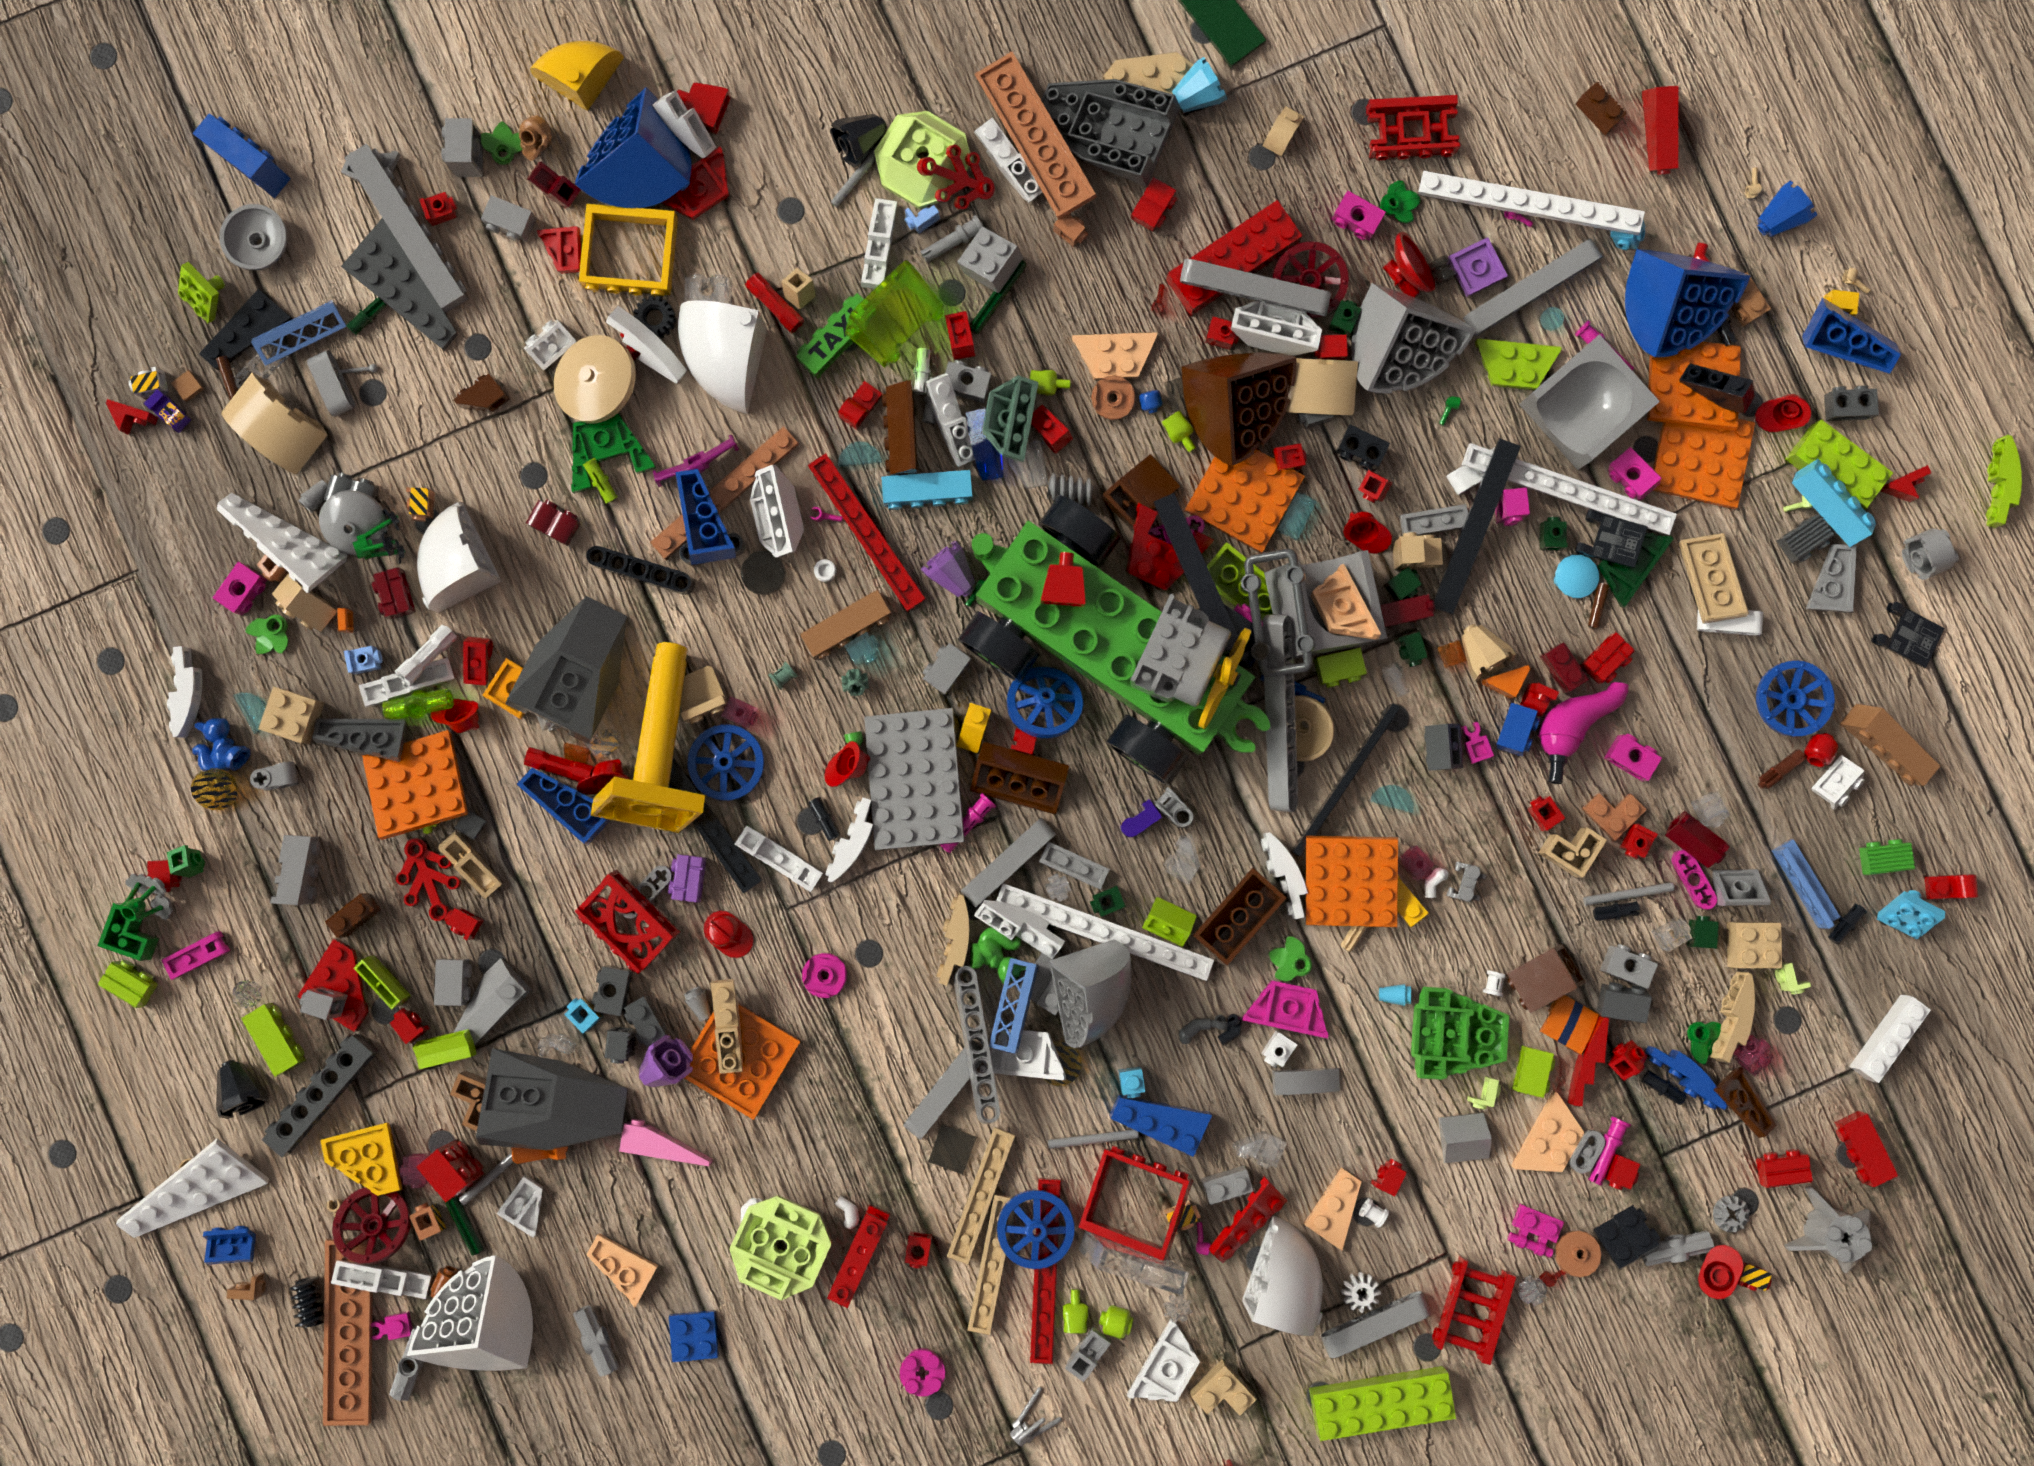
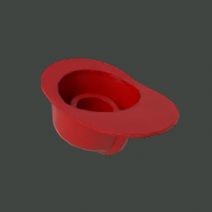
M1787 394L1781 398L1766 401L1758 407L1755 413V420L1758 426L1769 432L1799 428L1808 423L1811 418L1809 404L1796 394Z
M1367 511L1350 513L1348 523L1344 526L1343 530L1344 537L1361 550H1368V553L1374 554L1380 553L1390 546L1392 541L1391 532L1377 521L1373 514Z
M462 699L444 700L432 709L431 718L434 722L448 725L456 733L477 730L479 728V715L477 712L479 704L476 701Z
M848 742L829 761L824 774L825 782L828 786L837 787L847 779L861 777L866 770L868 762L871 760L870 756L860 750L856 742Z
M608 760L596 764L591 777L578 783L577 790L587 795L598 794L614 777L629 780L630 778L624 775L621 760Z
M717 911L707 917L703 930L705 937L719 951L729 957L739 958L745 956L753 946L752 932L734 915L727 911Z
M1727 1245L1715 1246L1708 1252L1698 1277L1699 1286L1703 1293L1714 1299H1725L1733 1293L1744 1266L1739 1252Z

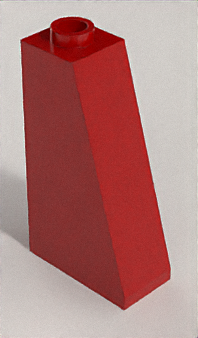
M1679 86L1655 87L1642 91L1649 171L1657 170V175L1671 174V169L1678 168Z

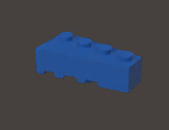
M209 113L193 134L275 199L291 178L272 162L275 158L264 149L261 152L258 151L260 147L250 138L245 141V135L234 127L231 130L229 128L231 125L221 116L216 119Z
M1823 297L1802 335L1806 348L1889 374L1901 355L1897 343Z
M1118 1095L1109 1116L1114 1121L1194 1157L1212 1114L1208 1111Z

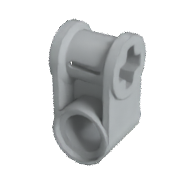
M283 762L274 766L257 769L251 774L250 782L255 788L263 790L298 785L295 762ZM264 776H267V780H264L263 783H261V780L264 779Z
M1167 787L1165 789L1166 792L1157 801L1154 800L1152 803L1175 826L1185 828L1193 821V813ZM1168 798H1170V800H1169L1165 805H1163V803H1164ZM1183 811L1188 814L1189 820L1187 823L1182 824L1177 821L1176 816L1178 812Z

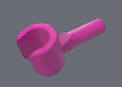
M1504 211V216L1507 219L1519 220L1529 227L1533 224L1532 221L1519 213Z
M819 507L812 508V510L820 512L816 518L810 516L816 522H821L823 519L842 521V516L824 513Z
M1197 1222L1198 1241L1196 1243V1251L1199 1254L1208 1255L1210 1243L1203 1242L1202 1222Z

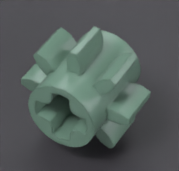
M859 668L848 670L846 676H841L843 692L848 691L851 696L862 695L865 689H869L867 673L862 674Z

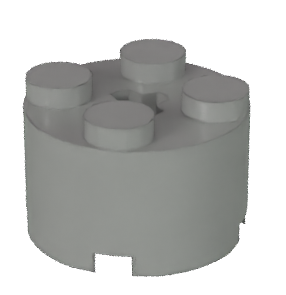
M1931 528L1903 542V544H1906L1905 549L1902 550L1904 563L1911 573L1916 572L1920 575L1917 578L1922 580L1951 569L1954 563L1959 560V556L1950 541V535L1945 529Z

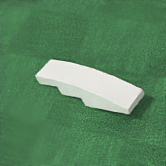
M875 198L868 232L861 287L883 290L897 201Z
M619 306L608 316L606 323L624 334L622 342L641 353L639 361L675 384L685 375L687 369L674 353L638 319Z
M447 657L431 662L411 685L405 684L396 674L381 677V679L361 684L359 689L365 708L440 685L455 678Z
M337 1260L331 1284L375 1293L383 1292L398 1296L407 1295L427 1299L433 1275Z

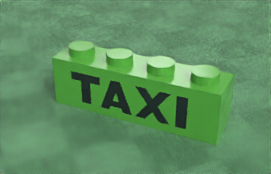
M858 293L854 297L849 296L843 303L844 307L838 313L834 312L828 318V324L823 329L821 327L818 328L812 336L813 339L808 344L804 343L797 351L798 355L796 358L798 362L816 379L878 317L877 311Z

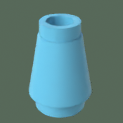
M1401 984L1379 988V1001L1401 1006L1411 1004V986Z

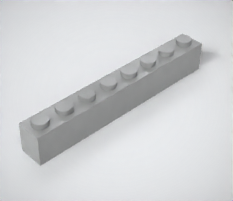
M365 144L345 156L346 162L440 308L447 313L468 300L465 292L468 290L461 280L456 281L453 276L455 273L454 268L449 261L444 262L440 256L444 254L437 242H431L429 238L432 235L424 223L420 224L417 220L419 214L412 204L408 206L405 198H407V195L401 186L396 187L392 181L395 179V176L388 167L384 168L380 161L383 158L376 148L372 150L368 144Z

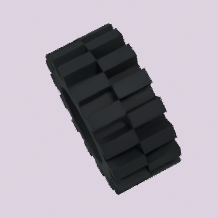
M649 296L648 300L643 298L641 304L638 302V308L634 309V317L657 337L662 339L664 334L669 335L670 329L673 330L675 327L674 323H676L675 312L671 305L659 296H656V298ZM652 310H659L663 314V320L658 325H650L647 322V315Z

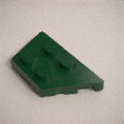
M1646 532L1634 569L1604 560L1600 562L1598 567L1621 608L1626 607L1674 539L1673 537L1659 536Z

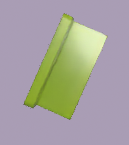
M1156 897L1142 928L1183 947L1191 934L1197 916Z

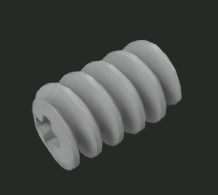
M1052 473L1049 480L1047 499L1049 495H1052L1054 502L1058 495L1069 497L1073 501L1078 499L1080 505L1087 500V505L1090 507L1094 485L1091 484L1090 478L1086 480L1085 484L1082 482V477H1079L1076 483H1074L1073 476H1070L1065 481L1064 474H1061L1059 480H1057L1055 473Z

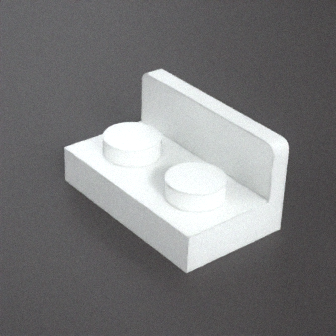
M550 320L542 327L544 330L538 336L534 334L525 341L526 346L524 349L543 371L577 342L558 320L555 322Z
M1841 755L1812 787V791L1828 801L1833 810L1838 806L1843 807L1849 800V794L1852 790L1855 789L1857 791L1865 781L1863 779L1864 770Z

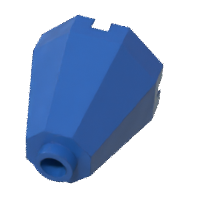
M1791 180L1778 190L1757 219L1759 223L1757 228L1762 235L1775 236L1805 225L1817 216L1816 211L1814 213L1811 212V209L1814 207L1812 201L1798 185L1794 188L1791 187L1793 184Z

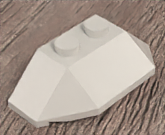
M1254 301L1243 307L1236 308L1231 330L1248 346L1290 356L1317 351L1322 329L1305 312L1260 301Z
M770 465L756 471V479L752 487L750 501L760 543L774 557H781L796 551L804 532L795 487L776 465Z

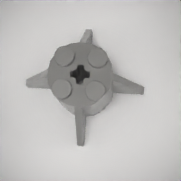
M1806 1187L1805 1189L1814 1210L1808 1214L1806 1225L1804 1224L1805 1236L1785 1244V1248L1789 1251L1819 1250L1836 1258L1844 1273L1850 1272L1858 1260L1872 1248L1869 1232L1871 1222L1870 1210L1864 1209L1850 1215L1832 1208L1813 1187Z

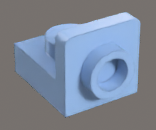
M934 205L930 208L922 209L917 217L914 216L909 208L905 210L906 218L904 220L911 230L915 229L918 234L940 220L939 211Z

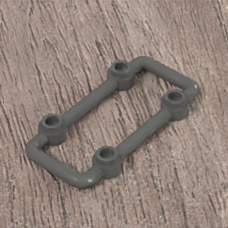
M1282 549L1249 556L1244 562L1245 576L1241 580V586L1248 592L1255 637V644L1251 648V654L1258 660L1260 673L1265 677H1277L1308 671L1313 664L1312 651L1316 646V642L1308 632L1301 584L1305 580L1306 573L1302 567H1299L1297 554L1294 550ZM1288 558L1290 567L1286 570L1285 577L1293 586L1300 634L1296 639L1295 645L1297 650L1302 652L1304 662L1268 668L1267 658L1271 655V648L1264 642L1257 594L1261 587V579L1254 574L1253 564Z

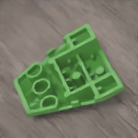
M1423 986L1419 995V1003L1414 1006L1411 1055L1415 1057L1417 1078L1442 1080L1453 1074H1463L1467 1070L1484 1068L1507 1061L1510 1015L1475 1002L1450 989Z

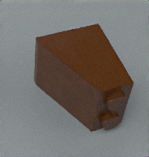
M1563 944L1548 950L1507 973L1509 985L1513 990H1517L1521 997L1519 1001L1525 1010H1529L1530 1013L1586 984Z

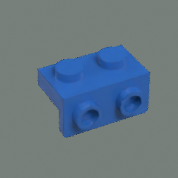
M236 1226L232 1230L217 1227L212 1228L211 1231L203 1232V1237L207 1239L204 1263L207 1265L253 1262L256 1234L248 1227Z

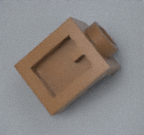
M264 1273L252 1276L251 1285L249 1282H238L235 1286L227 1289L226 1299L255 1300L261 1297L266 1288V1281L263 1280Z

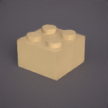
M273 687L258 729L298 743L310 745L316 719L320 718L325 703L282 688Z
M1727 922V967L1782 968L1781 923Z

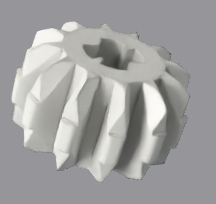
M1359 1272L1357 1279L1353 1274H1350L1352 1281L1348 1282L1345 1280L1343 1282L1348 1287L1341 1290V1293L1346 1296L1343 1301L1345 1304L1350 1303L1351 1310H1355L1358 1307L1359 1311L1363 1313L1365 1306L1372 1310L1373 1308L1370 1303H1379L1378 1299L1374 1296L1381 1295V1291L1376 1289L1379 1285L1378 1282L1372 1281L1370 1274L1364 1278L1363 1273ZM1362 1288H1363L1364 1291H1365V1294H1364L1363 1296L1360 1294V1297H1359V1295L1357 1294V1291H1358V1289H1360V1290L1362 1291Z

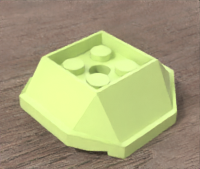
M929 111L898 114L874 150L882 187L918 209L940 203L935 198L936 191L948 187L954 181L936 174L922 176L917 170V163L920 160L917 156L919 153L925 152L928 154V157L936 161L937 165L956 172L951 159L946 155V149L950 145H958L961 148L960 158L967 171L970 166L965 163V156L967 153H970L965 133ZM952 148V154L955 155L956 151ZM928 162L927 168L930 170V169H931V165H930V163ZM941 192L942 199L945 198L944 192Z
M777 1195L748 1206L729 1250L739 1282L779 1300H784L813 1287L832 1241L819 1213ZM776 1241H785L787 1249L779 1250L776 1247Z

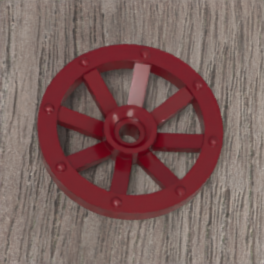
M1317 241L1302 242L1289 248L1278 260L1273 273L1274 279L1286 282H1300V285L1324 290L1321 283L1340 285L1336 296L1333 299L1330 297L1327 314L1333 311L1340 304V301L1343 300L1349 282L1347 266L1342 256L1333 247ZM1309 250L1307 269L1294 256L1295 254ZM1316 250L1330 256L1317 269H1315ZM1288 260L1301 273L1300 275H1281ZM1336 262L1341 278L1321 276L1324 271ZM1313 275L1315 280L1309 283L1306 280L1307 276ZM1305 312L1310 318L1321 317V315Z
M366 1187L355 1191L343 1201L334 1217L332 1234L337 1249L344 1257L358 1264L371 1265L387 1260L402 1247L410 1231L411 1219L409 1216L411 1213L407 1202L399 1193L392 1192L383 1195L392 1200L381 1215L379 1196L372 1193ZM371 1196L372 1214H368L357 1202ZM398 1206L400 1219L386 1222ZM351 1208L363 1219L361 1223H344ZM399 1227L398 1233L392 1241L385 1232L387 1229ZM343 1230L362 1231L360 1235L346 1244ZM369 1238L365 1255L352 1251ZM380 1238L387 1247L373 1254L377 1239Z

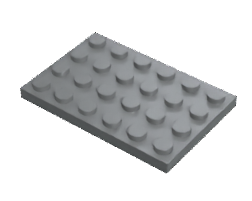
M946 708L864 717L867 755L871 758L868 762L875 850L965 842L954 709Z

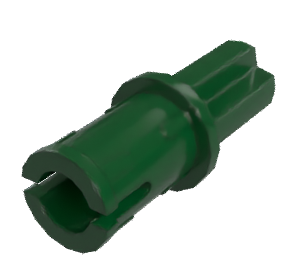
M377 297L363 311L360 309L356 317L346 326L357 336L370 322L373 323L372 319L386 307L385 302Z

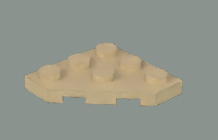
M1178 52L1120 59L1112 64L1102 80L1117 79L1173 94V89L1194 64Z

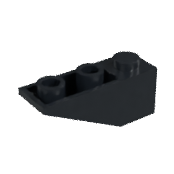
M1689 363L1679 379L1680 383H1683L1720 407L1745 414L1755 398L1753 380Z

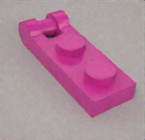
M215 932L162 959L161 961L170 979L174 980L229 953L231 950L228 945H225L222 939L224 937L222 932ZM214 943L216 950L211 952L209 944Z

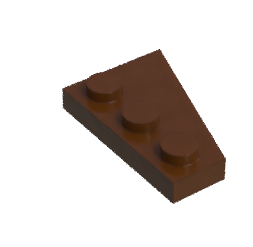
M1742 1067L1734 1068L1713 1089L1758 1138L1766 1137L1777 1126Z

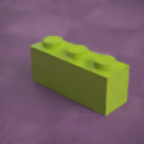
M267 1003L245 1015L241 1020L274 1077L283 1075L306 1061V1059L304 1058L303 1048L296 1044L292 1037V1029L282 1020V1012L279 1007L273 1003Z

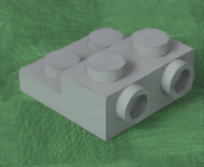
M1041 953L1034 963L1039 965L1031 1000L1053 1015H1056L1059 1012L1049 962L1053 959Z

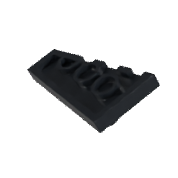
M258 289L204 347L199 355L215 369L220 370L216 358L227 356L229 363L241 356L243 351L249 347H254L251 343L253 338L293 318Z

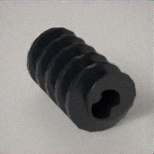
M318 1276L294 1281L295 1285L289 1288V1291L297 1292V1294L290 1297L291 1300H298V1303L292 1306V1309L300 1310V1312L293 1316L294 1318H301V1321L295 1324V1327L307 1328L324 1323V1321L320 1320L324 1317V1312L318 1311L323 1307V1303L316 1302L322 1296L319 1293H315L320 1289V1285L313 1284L318 1281Z

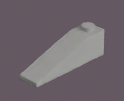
M500 958L483 975L454 1032L469 1029L474 1045H476L532 989L503 958Z

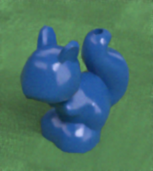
M213 718L206 723L198 722L194 724L195 728L201 731L208 741L213 743L212 750L204 744H197L192 749L195 756L198 755V765L204 773H213L209 775L213 777L221 776L229 769L234 771L241 768L247 762L251 755L250 749L246 746H234L235 741L227 738L230 724L226 718Z

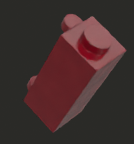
M1429 594L1380 605L1385 628L1429 619L1434 616L1433 612H1435V604L1433 599L1429 598Z
M1683 811L1670 822L1665 834L1667 838L1707 868L1711 867L1714 863L1719 864L1725 858V852L1730 847L1726 841L1686 811Z

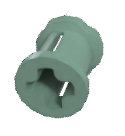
M786 661L775 673L768 675L780 690L792 678L798 677Z

